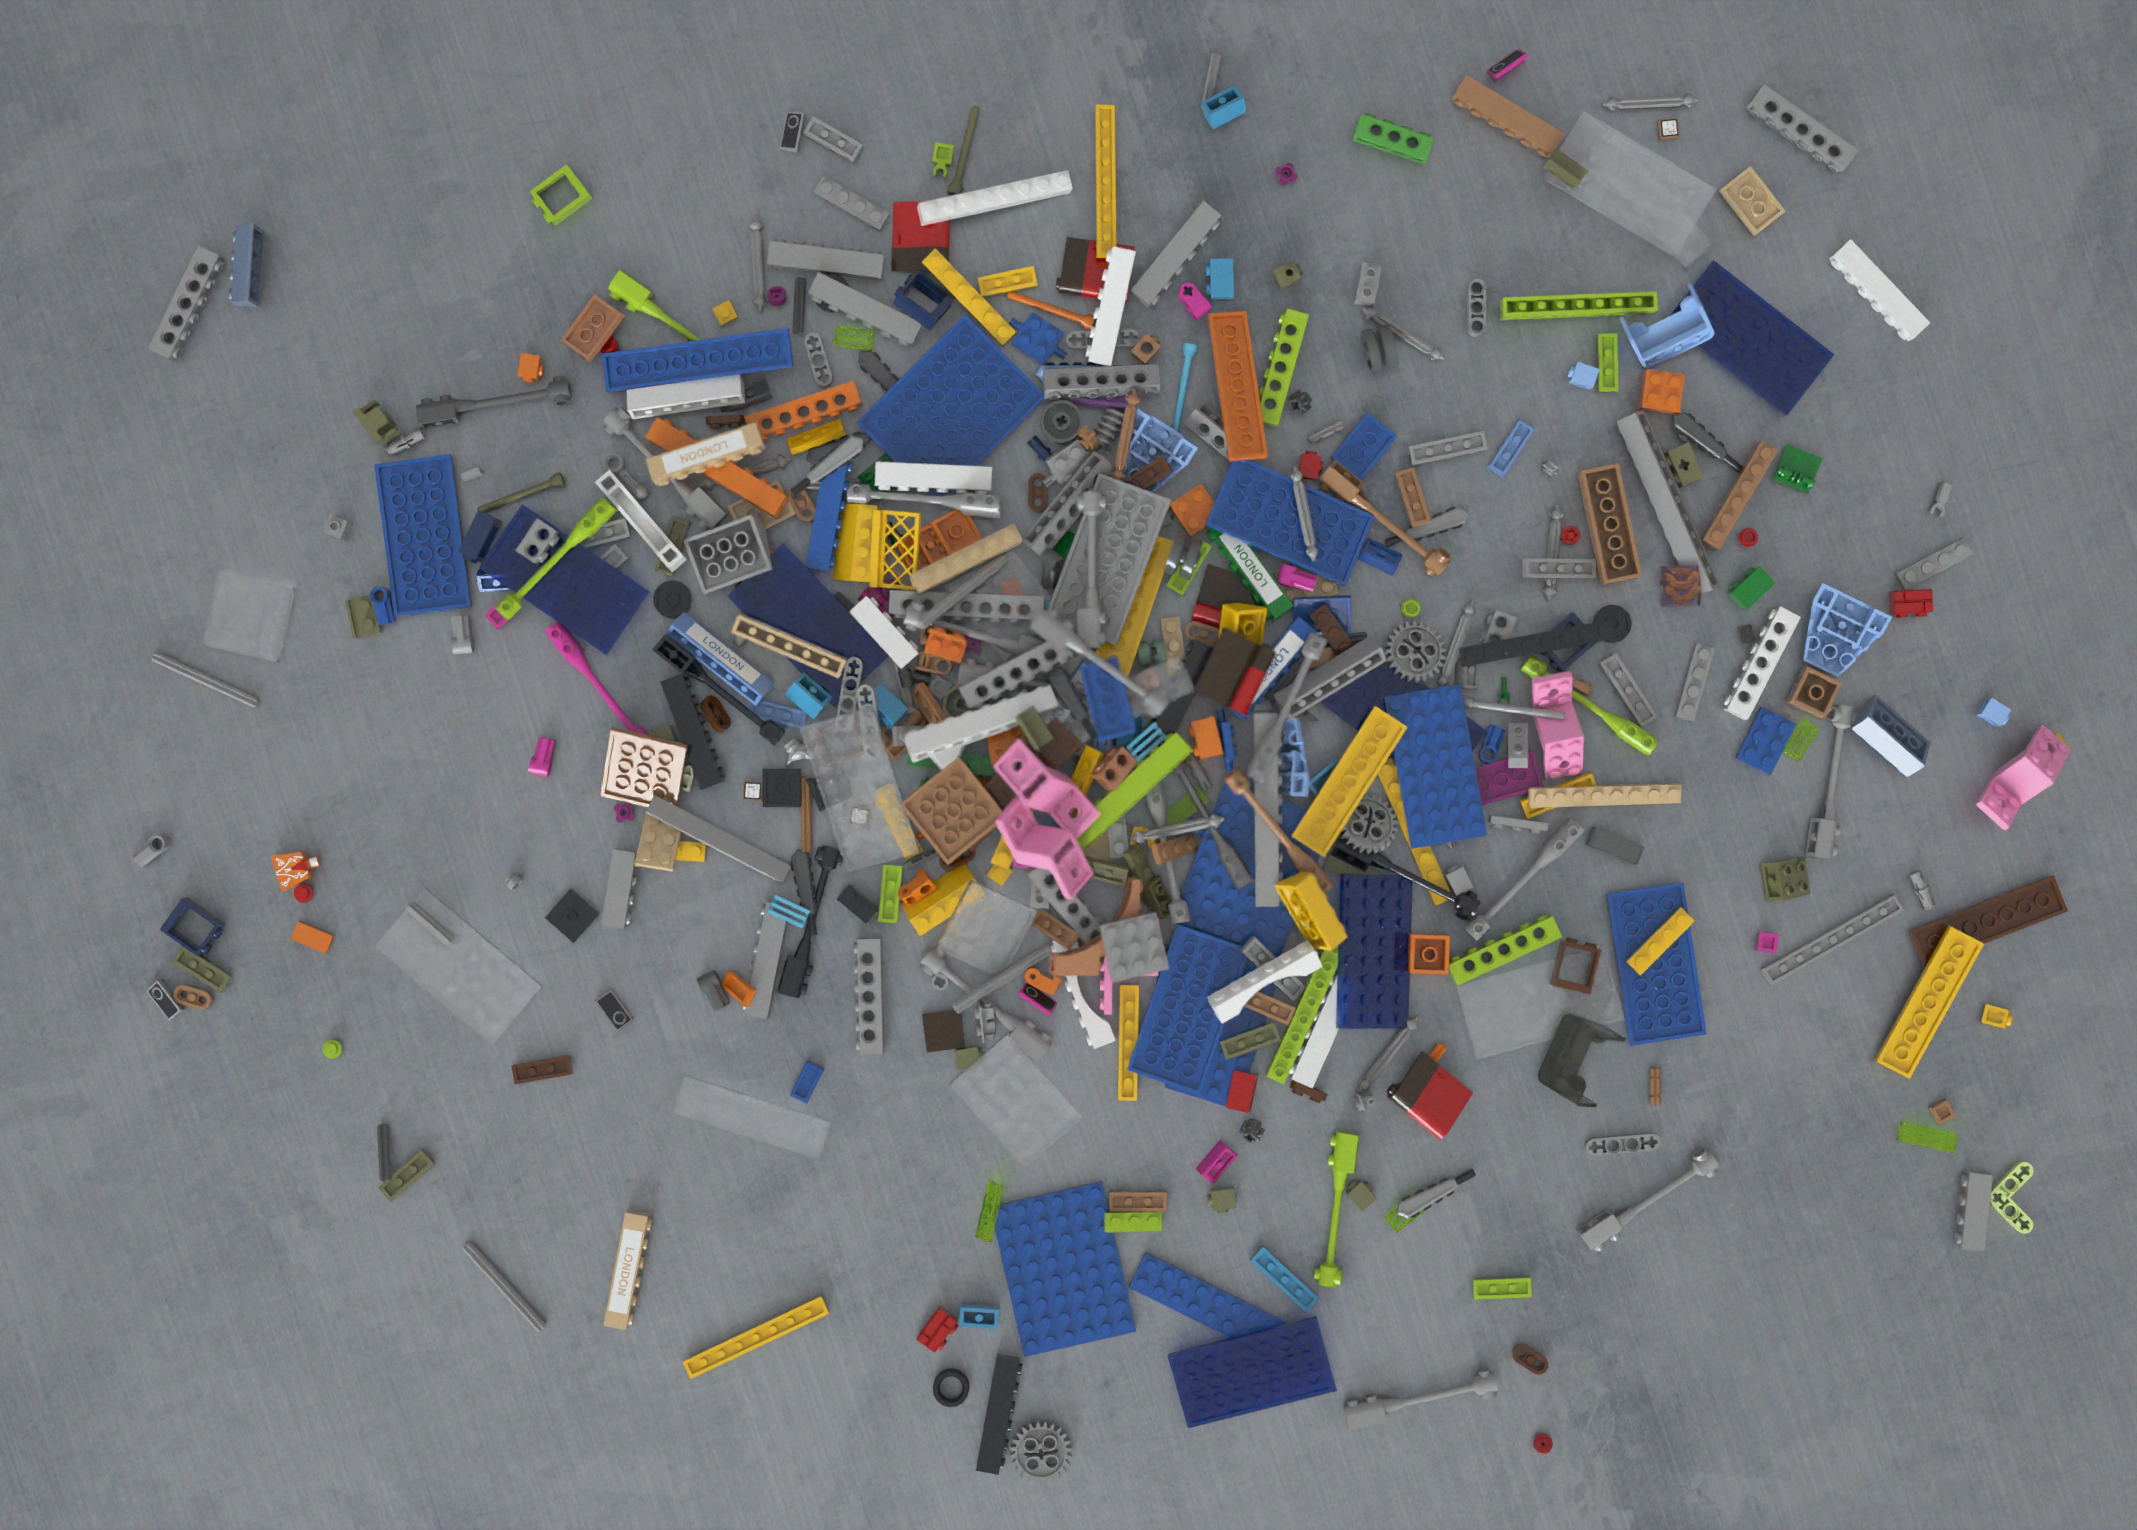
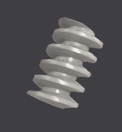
M1107 408L1105 410L1107 415L1101 416L1104 422L1099 421L1097 423L1100 429L1094 428L1093 431L1098 439L1099 447L1109 451L1106 445L1113 446L1110 438L1117 439L1114 432H1121L1117 426H1122L1124 414L1115 409Z

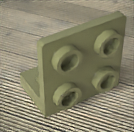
M1805 857L1761 863L1767 901L1787 900L1811 893Z

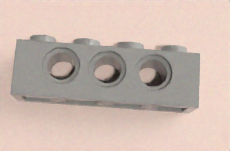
M1202 400L1184 424L1228 459L1222 415Z

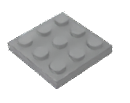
M1156 912L1099 925L1112 982L1169 969Z

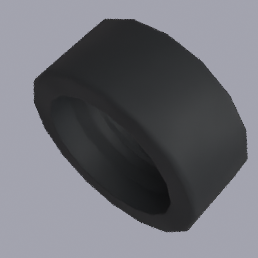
M950 1368L941 1371L936 1376L933 1384V1395L941 1405L956 1407L967 1398L969 1380L963 1372ZM947 1377H956L962 1384V1392L955 1399H948L940 1392V1384Z

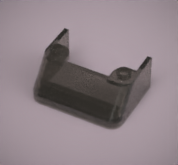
M1566 1014L1561 1019L1538 1072V1079L1543 1085L1579 1107H1596L1597 1103L1583 1095L1586 1083L1577 1074L1591 1041L1595 1043H1604L1606 1040L1625 1042L1626 1038L1605 1025L1574 1014Z

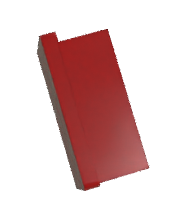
M1233 1071L1226 1108L1245 1113L1251 1112L1259 1074Z

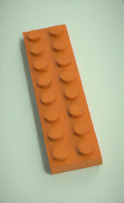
M1247 312L1209 313L1207 317L1228 460L1265 459L1268 457Z

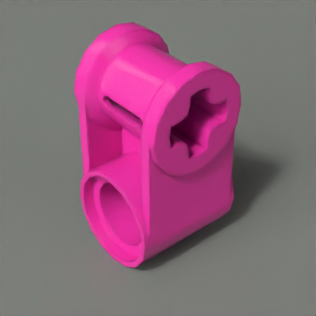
M1184 283L1180 287L1178 297L1195 320H1198L1212 309L1208 300L1193 283ZM1185 289H1186V290H1189V289H1190V290L1192 291V292L1190 293V296H1189V295H1186V296H1185V295L1183 294L1184 291H1185Z

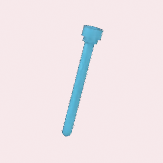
M1183 343L1182 347L1185 358L1172 428L1178 432L1180 430L1192 357L1197 354L1198 345Z

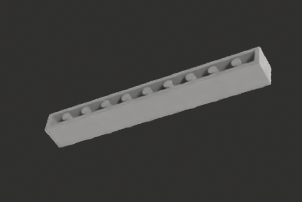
M1645 410L1638 411L1616 421L1618 430L1626 442V449L1633 458L1634 467L1640 474L1641 483L1646 488L1649 501L1654 506L1657 519L1664 529L1665 538L1671 545L1672 554L1678 561L1679 569L1693 568V573L1699 571V580L1693 587L1700 585V595L1721 586ZM1691 574L1685 577L1686 581L1689 579Z
M1254 712V754L1261 739L1266 736L1274 723H1276L1278 719L1277 712ZM1277 752L1264 783L1254 780V796L1278 825H1282V813H1278V805H1282V794H1278V786H1282V775H1278V767H1282V756L1278 755ZM1254 808L1256 907H1279V902L1283 901L1274 885L1283 880L1282 871H1279V863H1282V852H1279V844H1282V842Z

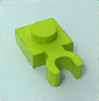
M935 142L932 163H937V166L933 169L934 177H936L938 170L944 172L943 178L947 177L946 165H952L954 145Z

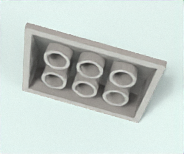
M759 513L746 516L683 540L703 594L773 569L766 530Z

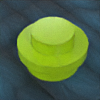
M1407 599L1401 606L1403 615L1408 618L1416 617L1421 610L1419 602L1415 599Z
M334 1039L326 1041L322 1048L323 1054L330 1059L339 1057L342 1053L341 1043Z

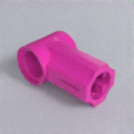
M1282 564L1276 582L1283 586L1296 587L1313 592L1317 576Z
M538 737L535 754L532 756L529 764V773L545 777L549 776L555 740Z

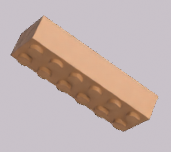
M1619 463L1578 472L1577 476L1593 553L1596 559L1600 586L1642 577Z

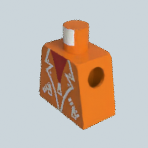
M306 851L271 856L281 891L290 890L313 878L312 869L321 866L318 855L308 858Z

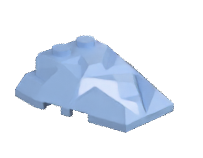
M1136 407L1137 411L1126 467L1122 472L1126 475L1125 479H1127L1161 455H1164L1173 472L1146 489V491L1155 493L1190 463L1199 447L1157 417Z
M1821 583L1812 601L1803 661L1839 677L1856 661V658L1863 651L1869 648L1873 641L1883 635L1892 616Z
M1286 718L1281 736L1282 746L1278 750V755L1282 756V767H1278V775H1282V786H1279L1282 795L1308 797L1309 772L1299 718H1292L1290 720ZM1247 777L1251 782L1250 787L1254 788V779Z

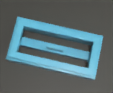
M1153 722L1125 748L1139 762L1167 736ZM1154 728L1155 732L1153 734H1151L1137 748H1135L1134 750L1131 749V747H1133L1138 741H1140L1146 734H1148ZM1159 734L1160 737L1138 756L1136 755L1137 752Z
M775 895L767 913L803 928L811 910ZM777 901L785 903L804 912L805 915L802 916L776 903ZM774 907L801 919V923L774 911Z

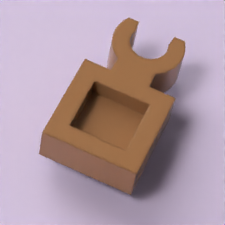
M1086 424L1080 429L1079 442L1085 449L1089 448L1095 451L1099 447L1098 439L1095 437V432H1091Z

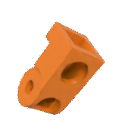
M923 868L916 872L918 876L908 884L902 885L898 890V896L908 906L915 905L937 889Z
M1035 967L1029 968L1024 975L1028 984L1052 996L1062 979L1059 976H1054L1052 979L1042 974Z

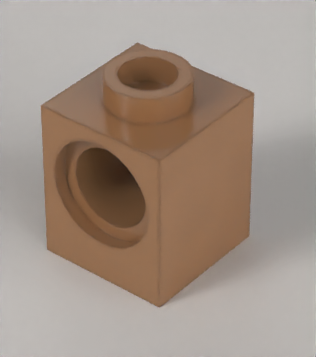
M1145 334L1131 350V354L1143 365H1146L1160 350V341L1153 335ZM1144 344H1149L1152 346V351L1145 353L1141 347Z

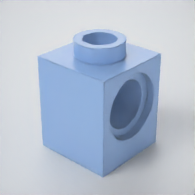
M1577 362L1574 366L1571 365L1567 376L1570 379L1568 383L1591 390L1594 387L1600 369Z
M1985 698L1976 715L1993 726H2001L2009 720L2010 715L2008 714L2011 709L1993 698Z

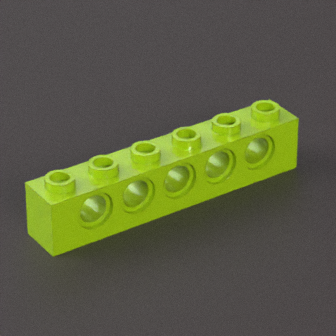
M1288 308L1285 313H1281L1278 323L1282 324L1280 332L1276 331L1273 341L1277 343L1275 350L1271 349L1268 361L1272 362L1270 369L1266 368L1263 377L1266 380L1265 387L1261 386L1259 391L1262 419L1265 425L1278 427L1309 314ZM1291 326L1295 329L1296 333L1288 335L1285 328ZM1282 345H1288L1290 347V353H1282L1280 347ZM1282 363L1285 366V371L1277 372L1275 365ZM1278 382L1280 389L1273 391L1270 388V383ZM1272 400L1275 403V408L1267 409L1264 404L1265 401Z
M1541 915L1532 924L1527 922L1518 926L1519 930L1515 932L1509 930L1501 934L1502 938L1498 940L1492 938L1485 941V946L1477 948L1475 946L1466 951L1467 954L1461 957L1458 954L1449 958V972L1455 985L1459 986L1562 938L1553 916ZM1537 927L1542 929V935L1539 938H1536L1533 934ZM1520 935H1523L1525 938V943L1522 946L1516 944V939ZM1505 943L1508 950L1506 953L1500 954L1499 946ZM1484 952L1490 953V959L1487 962L1481 960V955ZM1466 960L1473 962V967L1470 970L1464 969V962Z

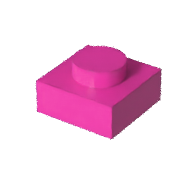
M497 602L484 616L499 630L508 620L496 610Z
M1759 931L1756 950L1776 954L1779 935Z

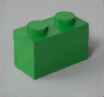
M1760 566L1756 568L1751 567L1744 573L1746 577L1742 581L1737 580L1730 586L1731 591L1728 595L1742 610H1747L1775 584Z

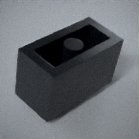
M848 884L837 898L841 904L864 923H868L879 910L875 903L851 884Z

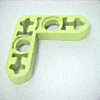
M2019 1161L1992 1186L1990 1204L2015 1230L2026 1234L2033 1229V1221L2010 1197L2033 1175L2034 1170L2028 1162ZM2021 1166L2027 1167L2025 1169L2027 1171L2026 1174H2019L2021 1172ZM2013 1174L2018 1175L2017 1177H2019V1178H2021V1179L2018 1180V1178H2016L2015 1176H2013ZM2009 1178H2012L2015 1182L2011 1189H2007L2005 1186V1182ZM1994 1193L1999 1194L1998 1197H1999V1199H2000L2001 1201L2004 1202L2003 1204H2001L2000 1202H1998V1201H1996V1200H1993V1199H1994V1196H1993ZM2011 1205L2015 1211L2013 1215L2007 1216L2005 1209ZM2018 1217L2024 1222L2027 1221L2025 1223L2027 1227H2021V1223L2015 1219Z

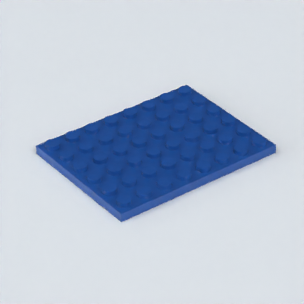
M964 315L856 424L895 463L978 466L1044 400V393ZM929 489V492L925 493L928 496L944 497L953 490L948 489V493H938L937 489Z
M1224 782L1212 814L1224 817V821L1220 822L1217 828L1230 844L1237 849L1255 881L1254 807L1243 794L1236 795L1228 784ZM1249 787V790L1254 795V788ZM1282 800V805H1278V813H1282V825L1278 826L1292 843L1305 853H1308L1317 863L1320 855L1291 837L1308 809ZM1207 827L1180 894V899L1187 901L1191 921L1178 924L1240 946H1244L1254 936L1276 958L1279 957L1294 923L1292 916L1284 902H1279V907H1256L1255 882L1237 891L1218 858L1219 855L1213 835ZM1283 843L1279 844V852H1282V863H1279V871H1282L1284 880L1298 874V872L1292 866L1293 861Z
M1102 1181L990 1206L1024 1357L1136 1332L1114 1232H1104V1212H1109Z

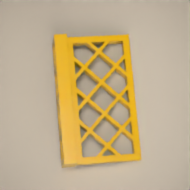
M886 509L873 510L869 587L915 590L913 584L912 586L905 585L901 578L907 573L911 576L918 571L921 513ZM888 515H894L899 522L894 527H891L888 523ZM909 516L915 517V526L911 529L904 522ZM900 524L907 530V533L902 538L895 532V529ZM891 533L898 540L892 547L887 542V536ZM909 534L914 539V545L910 549L903 541ZM898 544H901L906 550L901 557L893 550ZM890 552L897 559L891 566L886 562V556ZM908 554L913 558V564L909 568L902 561ZM898 563L906 570L900 576L892 569ZM889 571L896 578L891 584L885 583V575Z

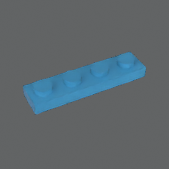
M1263 1245L1251 1257L1250 1261L1306 1313L1319 1300V1297Z

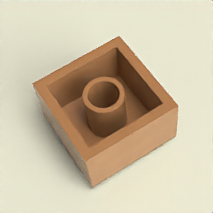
M1808 666L1802 667L1785 702L1818 718H1826L1842 683Z

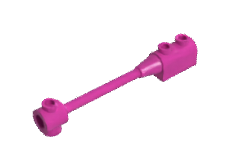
M557 621L546 629V635L567 662L571 663L583 675H586L629 731L649 735L643 727H635L591 671V667L584 655L586 651L562 621Z

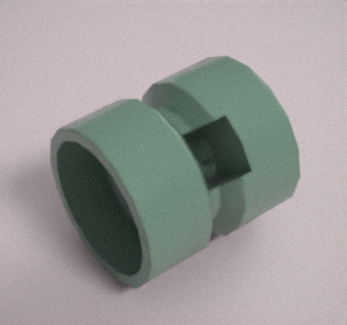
M1164 639L1153 640L1152 643L1148 641L1140 643L1138 648L1140 667L1150 666L1152 662L1156 665L1166 664ZM1151 650H1156V655L1151 656Z

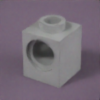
M329 514L323 532L347 541L353 523Z
M1454 865L1447 869L1448 873L1444 874L1453 894L1457 896L1473 888L1463 866L1458 867Z

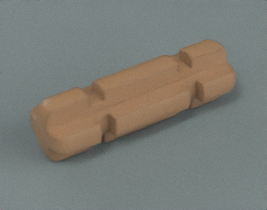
M1652 1067L1650 1068V1094H1652L1650 1096V1104L1661 1105V1097L1659 1095L1661 1094V1079L1659 1078L1661 1076V1069Z

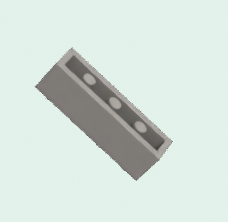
M613 849L601 925L624 929L631 923L632 914L629 913L630 906L634 904L635 895L632 894L633 887L637 885L638 876L635 875L636 868H639V866H635L637 854L635 851Z
M1964 1170V1175L1960 1179L1962 1194L1958 1198L1960 1213L1956 1217L1958 1232L1955 1233L1954 1241L1956 1247L1963 1250L1985 1252L1993 1175L1987 1172Z

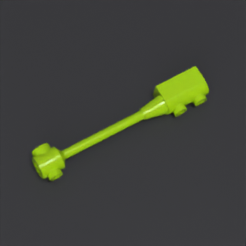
M622 270L617 272L608 287L611 291L609 295L617 301L623 299L627 302L625 307L634 313L638 310L662 320L690 341L702 340L665 314L651 300L654 292Z
M602 496L578 520L566 542L516 594L507 593L495 606L496 610L507 620H510L522 607L521 599L566 552L587 537L591 538L618 510Z
M1532 654L1527 657L1520 668L1522 672L1531 678L1551 675L1547 672V664ZM1572 689V698L1603 718L1615 731V736L1645 756H1648L1654 750L1659 739L1629 719L1606 712Z
M1336 1131V1135L1331 1137V1146L1334 1147V1154H1329L1328 1165H1331L1333 1170L1335 1194L1326 1262L1320 1264V1268H1315L1314 1279L1318 1280V1285L1325 1287L1341 1286L1343 1270H1339V1267L1334 1264L1342 1192L1345 1188L1348 1173L1354 1174L1356 1172L1360 1134Z

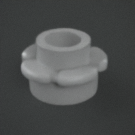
M1548 459L1545 463H1542L1544 467L1542 471L1549 476L1553 474L1558 475L1557 471L1560 468Z
M510 874L505 880L507 882L505 887H509L511 890L516 889L523 881L520 874Z

